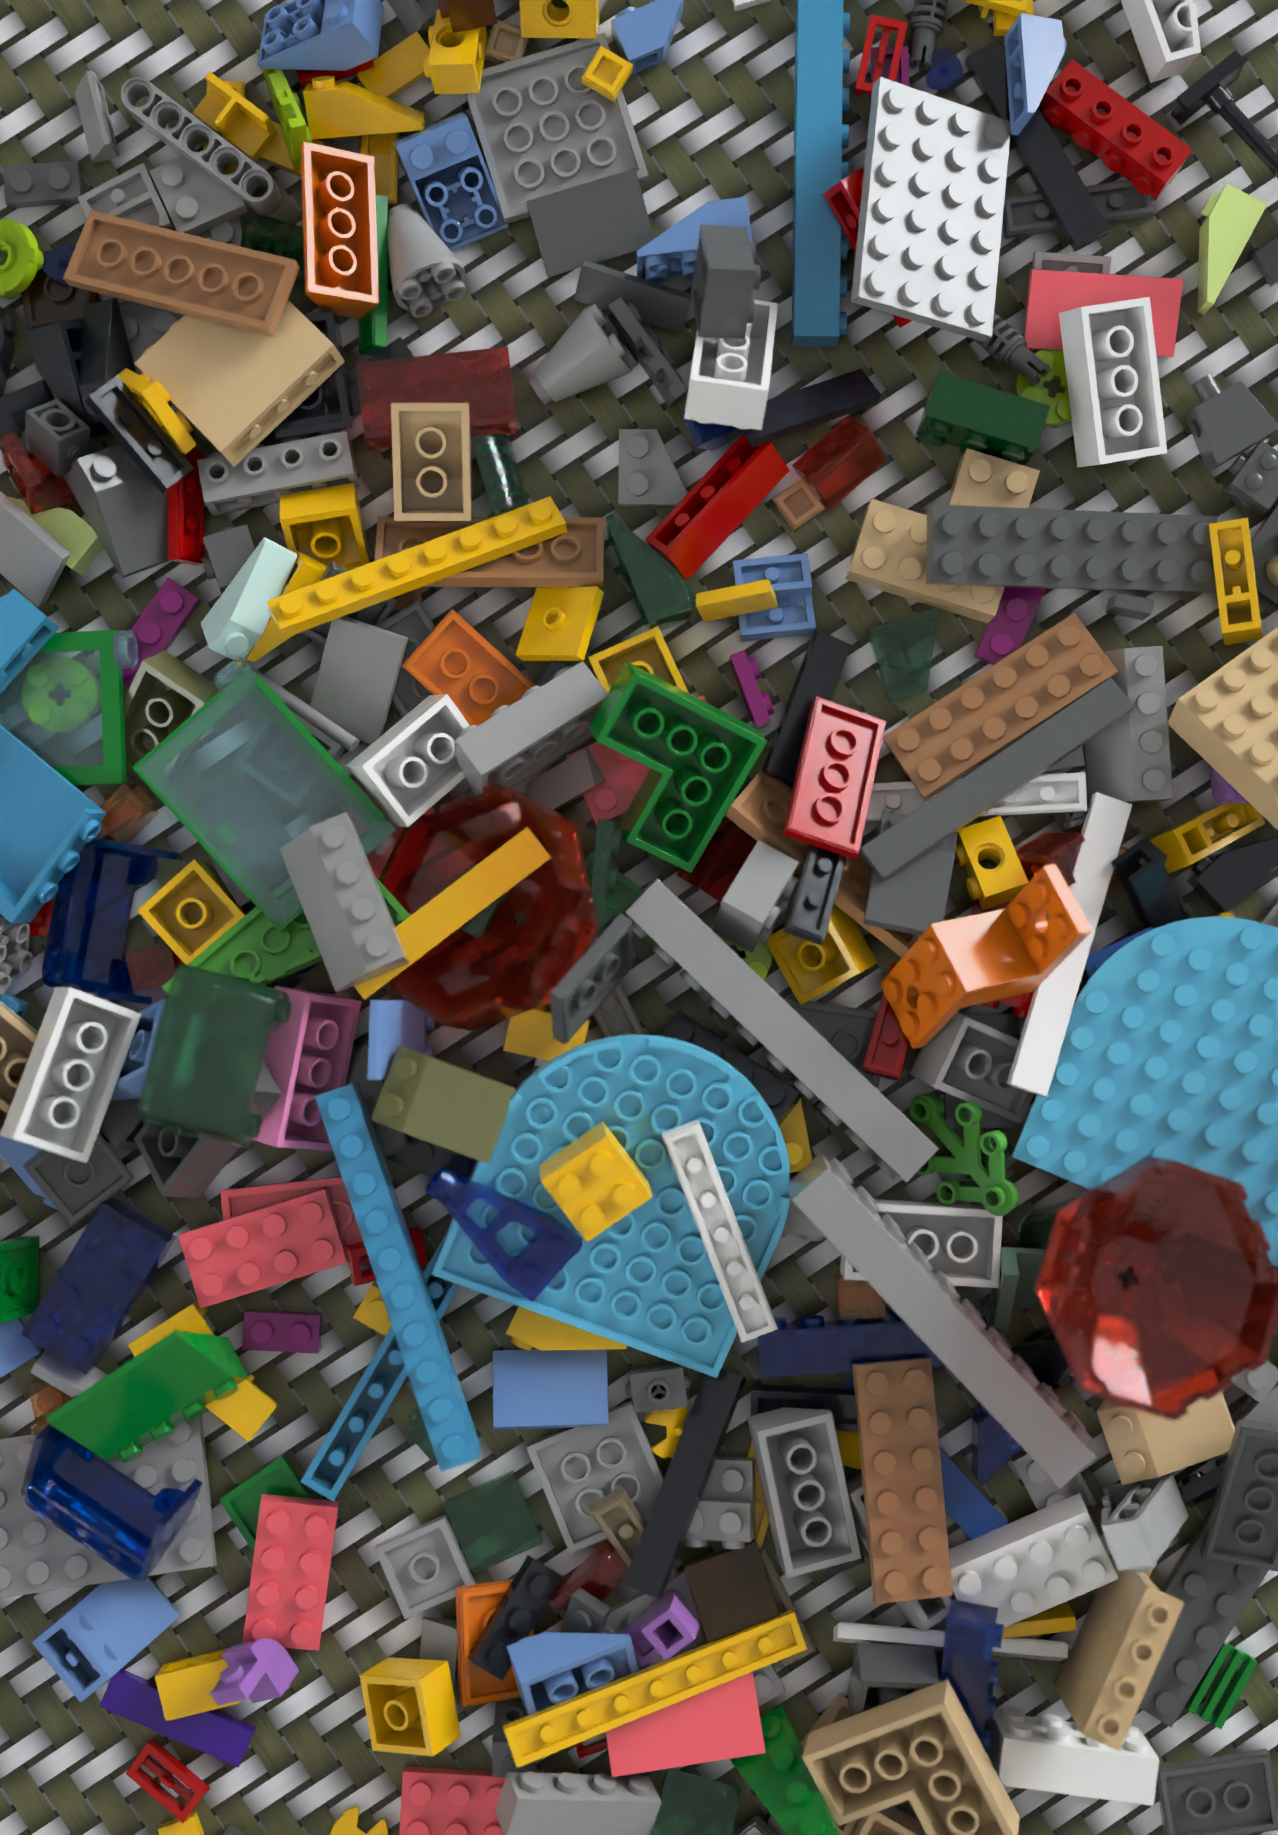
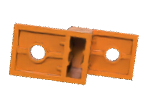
M1056 864L1043 866L1005 909L931 924L883 979L880 985L912 1049L924 1047L960 1008L1034 991L1093 930ZM1046 912L1049 916L1048 922L1046 920Z

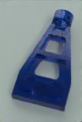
M443 1166L436 1172L426 1187L425 1191L444 1205L502 1280L531 1302L538 1297L583 1245L582 1238L552 1215L455 1174L446 1166ZM455 1186V1190L448 1194L452 1187ZM475 1199H481L499 1210V1214L485 1229L479 1227L466 1213V1209ZM509 1221L531 1228L535 1234L518 1256L508 1255L496 1240L497 1232Z

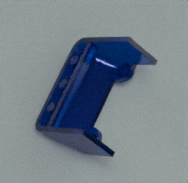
M93 839L87 842L79 853L80 860L71 871L65 873L57 884L59 889L55 895L42 965V978L45 985L53 988L71 987L98 998L151 1005L153 997L133 993L137 984V973L131 962L122 960L135 886H146L155 877L158 869L157 858L177 861L179 853L102 839Z
M48 1423L35 1437L21 1488V1496L33 1511L133 1580L144 1581L156 1568L191 1515L202 1482L196 1478L185 1492L177 1488H162L154 1496L99 1458L95 1453Z

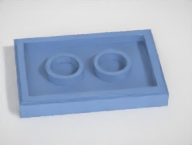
M531 1349V1351H493L494 1430L609 1426L607 1350Z

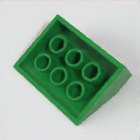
M175 1330L52 1412L46 1418L50 1425L104 1460H122L123 1463H127L141 1456L144 1453L143 1447L152 1441L158 1442L171 1436L175 1432L174 1427L182 1421H190L204 1414L207 1410L205 1406L215 1399L222 1400L234 1394L238 1390L237 1385L247 1379L248 1376L228 1337Z

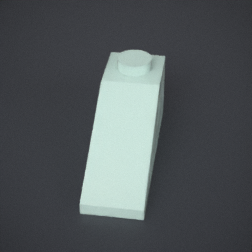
M266 537L262 539L201 622L209 649L242 663L267 626L271 617L267 601L280 596L297 559L295 552Z

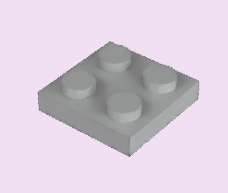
M446 1514L381 1542L374 1548L404 1619L456 1597V1587L476 1584Z

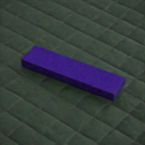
M124 1669L119 1670L111 1678L99 1705L101 1708L236 1767L240 1766L256 1730V1727L217 1710L167 1721L164 1717L157 1684Z

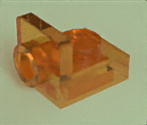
M44 1380L28 1385L36 1422L30 1427L32 1435L44 1433L45 1438L63 1435L64 1433L48 1423L46 1417L73 1398Z

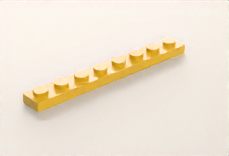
M551 496L268 600V609L284 639L567 533L566 521Z
M788 1610L779 1614L776 1618L721 1637L669 1658L666 1661L664 1660L506 1724L503 1728L516 1767L531 1763L807 1650L795 1612Z

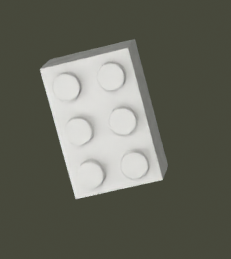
M448 694L429 695L347 764L346 768L393 826L409 827L465 778L456 759L455 740L470 725Z

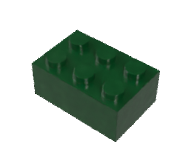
M939 371L928 393L916 434L923 436V440L926 443L934 446L943 447L946 443L959 447V452L962 454L968 448L1025 466L1037 450L1050 405Z

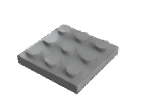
M632 1400L609 1410V1426L567 1427L527 1444V1451L570 1554L607 1539L590 1514L589 1505L621 1486L644 1520L648 1521L664 1477L656 1457L651 1451V1445L637 1413H634Z

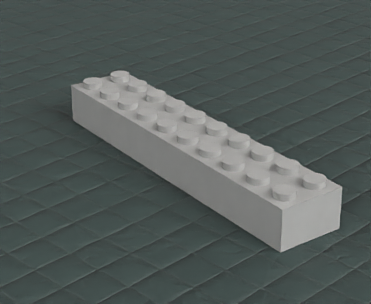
M655 877L624 909L625 913L629 916L628 918L632 920V930L641 939L648 934L656 942L652 947L653 950L669 966L676 961L684 969L680 973L681 977L697 993L704 988L712 995L707 1001L723 1018L727 1019L730 1015L736 1018L739 1023L735 1028L749 1043L755 1046L760 1041L766 1047L762 1053L765 1058L781 1073L788 1068L794 1074L789 1080L809 1100L816 1095L821 1100L817 1106L837 1127L844 1122L848 1126L844 1132L864 1153L871 1148L875 1152L872 1159L891 1179L894 1180L899 1175L908 1182L939 1150L930 1139L658 878Z
M820 1153L787 1184L791 1200L1061 1489L1096 1458L1089 1446L1093 1439L1086 1432L1083 1423L1071 1410L1068 1412L1059 1403V1398L1046 1383L1043 1382L1038 1386L1040 1382L1033 1375V1370L1020 1355L1017 1354L1012 1358L1014 1354L1006 1346L1007 1342L994 1327L991 1326L989 1329H985L987 1325L980 1318L981 1314L968 1299L965 1298L961 1302L958 1300L960 1296L954 1290L955 1286L940 1270L935 1274L932 1272L934 1268L927 1261L929 1258L914 1242L909 1245L905 1243L907 1239L901 1233L902 1229L887 1213L883 1217L878 1214L880 1210L875 1205L876 1201L861 1185L856 1189L851 1185L853 1181L848 1176L850 1173L835 1157L828 1160Z

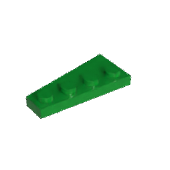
M781 1705L760 1717L766 1753L731 1758L729 1760L787 1835H840L830 1810L802 1758L804 1749L787 1710Z

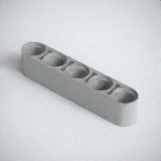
M134 77L124 83L120 97L122 103L137 123L180 156L184 155L239 196L245 205L255 213L268 215L278 209L281 203V194L266 170L148 80ZM149 97L145 105L136 107V103L140 98ZM179 119L178 124L174 128L165 129L166 124L170 120ZM203 141L209 142L206 149L201 152H194L197 144ZM238 164V168L234 173L230 175L223 174L228 165ZM258 187H268L265 195L259 198L253 197V193Z

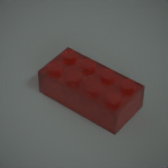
M508 347L356 363L364 439L368 450L392 447L391 403H469L470 439L518 433Z

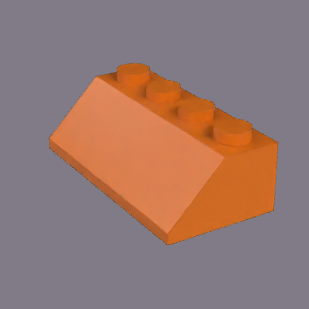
M303 142L301 144L305 294L323 312L333 311L335 315L361 319L379 304L374 157Z

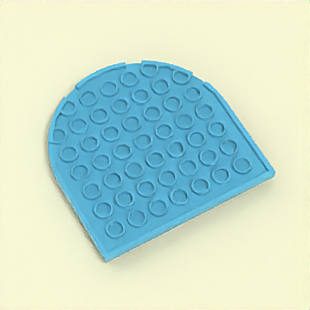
M1213 916L1191 918L1155 928L1117 950L1089 978L1079 993L1071 1012L1048 1094L1044 1097L1036 1095L1011 1157L1095 1192L1098 1191L1100 1194L1104 1193L1103 1195L1118 1200L1119 1196V1202L1128 1204L1141 1211H1153L1148 1205H1161L1154 1197L1165 1198L1163 1193L1167 1189V1182L1163 1180H1138L1136 1183L1135 1180L1166 1179L1169 1182V1187L1165 1195L1170 1200L1158 1199L1165 1206H1152L1158 1213L1149 1214L1278 1267V928L1258 921L1237 917ZM1153 1164V1169L1147 1171L1146 1166ZM1205 1182L1206 1187L1200 1189L1199 1184Z
M636 1034L598 1039L574 1047L539 1067L516 1089L510 1101L508 1113L490 1163L477 1160L431 1268V1275L717 1378L738 1331L662 1133L694 1120H699L761 1282L785 1226L790 1202L787 1186L790 1182V1164L781 1130L771 1109L750 1081L731 1064L701 1047L678 1039ZM604 1121L648 1180L652 1198L586 1242L541 1183L539 1165Z

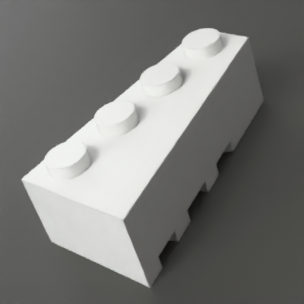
M1121 0L1150 83L1185 73L1201 53L1196 4L1192 3V0Z

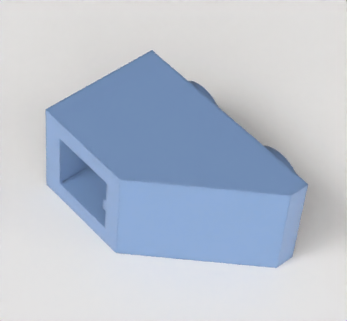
M651 0L649 4L637 9L635 7L626 8L620 11L615 18L611 19V36L620 57L633 64L631 75L664 61L683 14V0Z

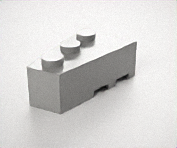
M1173 1473L1124 1485L1115 1483L1103 1486L1102 1490L1105 1497H1102L1104 1509H1102L1101 1527L1118 1571L1133 1568L1134 1572H1144L1155 1567L1160 1556L1168 1549V1545L1174 1536L1179 1533V1529L1189 1517Z

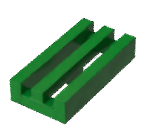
M1224 1642L1186 1703V1709L1222 1729L1258 1663L1256 1659L1233 1645ZM1228 1653L1231 1654L1232 1657L1215 1683L1205 1706L1201 1707L1200 1703ZM1241 1660H1242L1243 1662H1242L1241 1666L1239 1667V1669H1238V1671H1237L1235 1677L1233 1678V1680H1232L1230 1686L1228 1687V1689H1227V1691H1226L1224 1697L1222 1698V1700H1221L1219 1706L1217 1707L1215 1713H1213V1711L1215 1710V1708H1216V1706H1217L1219 1700L1221 1699V1697H1222L1224 1691L1226 1690V1688H1227V1686H1228L1230 1680L1232 1679V1677H1233L1235 1671L1237 1670V1668H1238V1666H1239V1664H1240V1662H1241Z

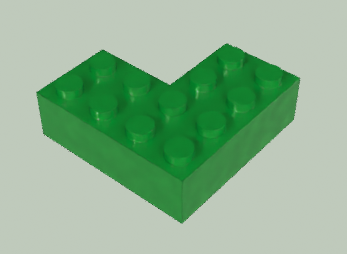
M628 661L623 665L589 727L596 741L651 768L618 825V829L625 841L689 873H692L767 743L764 736L753 726Z

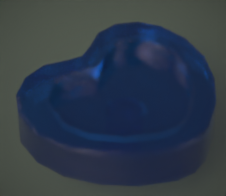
M935 50L932 56V66L925 80L927 86L935 91H943L955 86L963 75L960 60L950 50Z
M63 243L56 251L43 253V271L52 279L66 283L63 277L75 246L71 243Z

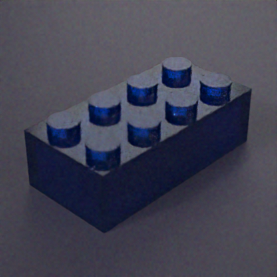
M113 1197L102 1202L21 1332V1335L84 1374L89 1373L100 1363L177 1237Z

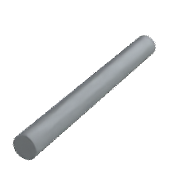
M236 661L234 663L232 671L238 676L243 675L251 667L291 711L339 743L349 752H353L357 748L359 739L245 661H242V663Z

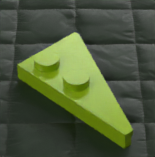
M262 69L293 168H301V144L303 142L312 143V138L302 115L297 92L292 93L282 69Z

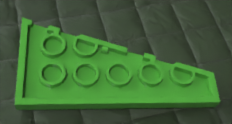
M375 876L396 927L411 915ZM289 878L272 894L283 905L296 893L291 878ZM256 906L164 984L162 988L176 1004L203 1013L321 962L323 959L305 913L300 915L280 933Z

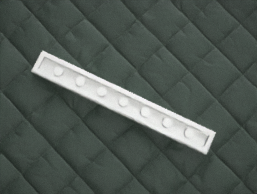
M1098 792L1092 795L1066 884L1093 931L1034 990L1007 1085L1042 1097L1048 1094L1113 873V867L1110 862L1118 856L1132 804Z

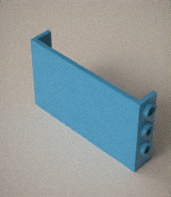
M0 725V914L11 924L27 923L34 919L44 903L49 902L56 895L59 889L57 884L65 873H68L77 865L80 860L79 853L85 844L92 841L99 834L102 828L100 823L107 813L2 725Z

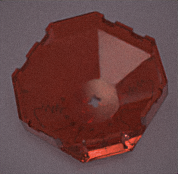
M497 782L484 787V793L472 798L464 795L439 806L440 811L428 816L422 815L409 827H404L378 878L403 908L412 915L526 827L531 830L550 855L551 859L390 981L393 991L444 1026L469 1031L550 1004L551 991L587 952L598 931L578 824L524 792ZM526 908L524 914L528 918L526 924L520 923L516 927L517 919L514 917L515 912H522Z
M1147 1156L1056 1211L1034 1291L1081 1391L1114 1403L1177 1421L1188 1414L1186 1408L1201 1398L1205 1400L1213 1398L1233 1385L1232 1378L1245 1370L1255 1371L1266 1364L1278 1321V1270L1273 1268L1267 1255V1251L1271 1250V1247L1259 1221L1251 1219L1244 1204L1248 1196L1241 1183L1175 1160ZM1128 1267H1130V1274L1135 1277L1133 1284L1127 1283L1125 1289H1123V1282L1118 1279V1275L1120 1272H1126Z

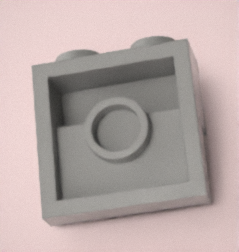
M717 1456L684 1539V1545L687 1547L707 1546V1540L722 1541V1547L726 1549H741L745 1547V1542H751L756 1535L755 1458Z

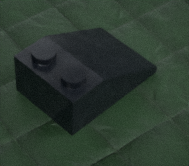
M327 311L304 315L334 344L345 361L339 320L334 312ZM345 362L274 429L276 439L352 428Z

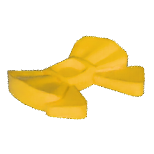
M687 1407L655 1410L650 1412L645 1418L646 1423L666 1426V1438L651 1448V1451L657 1456L664 1459L673 1457L684 1429L683 1422L688 1413Z
M353 1806L344 1810L343 1814L336 1819L330 1835H388V1828L385 1818H382L367 1833L363 1832L357 1827L359 1807Z

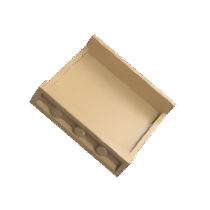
M288 300L274 337L185 315L183 318L175 321L169 331L154 345L149 346L134 364L152 382L157 380L166 389L171 397L170 401L217 448L224 458L235 467L345 361L334 344Z
M1112 1556L1111 1559L1119 1579L1097 1589L1056 1682L1055 1689L1083 1736L1120 1751L1184 1602L1161 1592L1149 1578L1153 1568L1144 1572H1134L1133 1568L1118 1571Z

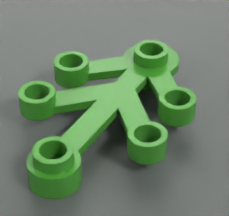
M925 1093L915 1097L910 1105L911 1117L919 1124L928 1125L954 1156L934 1154L927 1161L928 1169L923 1165L916 1173L921 1176L936 1171L970 1175L978 1186H963L953 1179L942 1182L936 1190L939 1201L945 1205L960 1200L979 1202L992 1215L1003 1216L1010 1213L1018 1201V1191L1016 1186L1005 1178L1004 1151L1007 1147L1005 1135L1001 1131L994 1130L983 1134L980 1138L979 1122L982 1118V1110L976 1102L969 1101L958 1105L955 1111L956 1120L964 1129L963 1143L942 1118L945 1107L942 1099L937 1094ZM967 1108L971 1112V1120L966 1115ZM991 1137L996 1141V1149L991 1145ZM981 1149L985 1154L989 1155V1172L981 1164ZM947 1187L952 1190V1198L947 1193ZM995 1192H996V1193L998 1194V1196H999V1201L997 1200V1198H996V1196H995Z

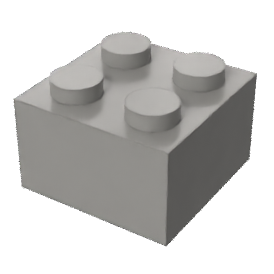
M758 840L721 901L713 932L753 953L759 941L766 944L776 927L775 922L780 913L784 914L793 898V892L798 882V877L794 875L799 862Z

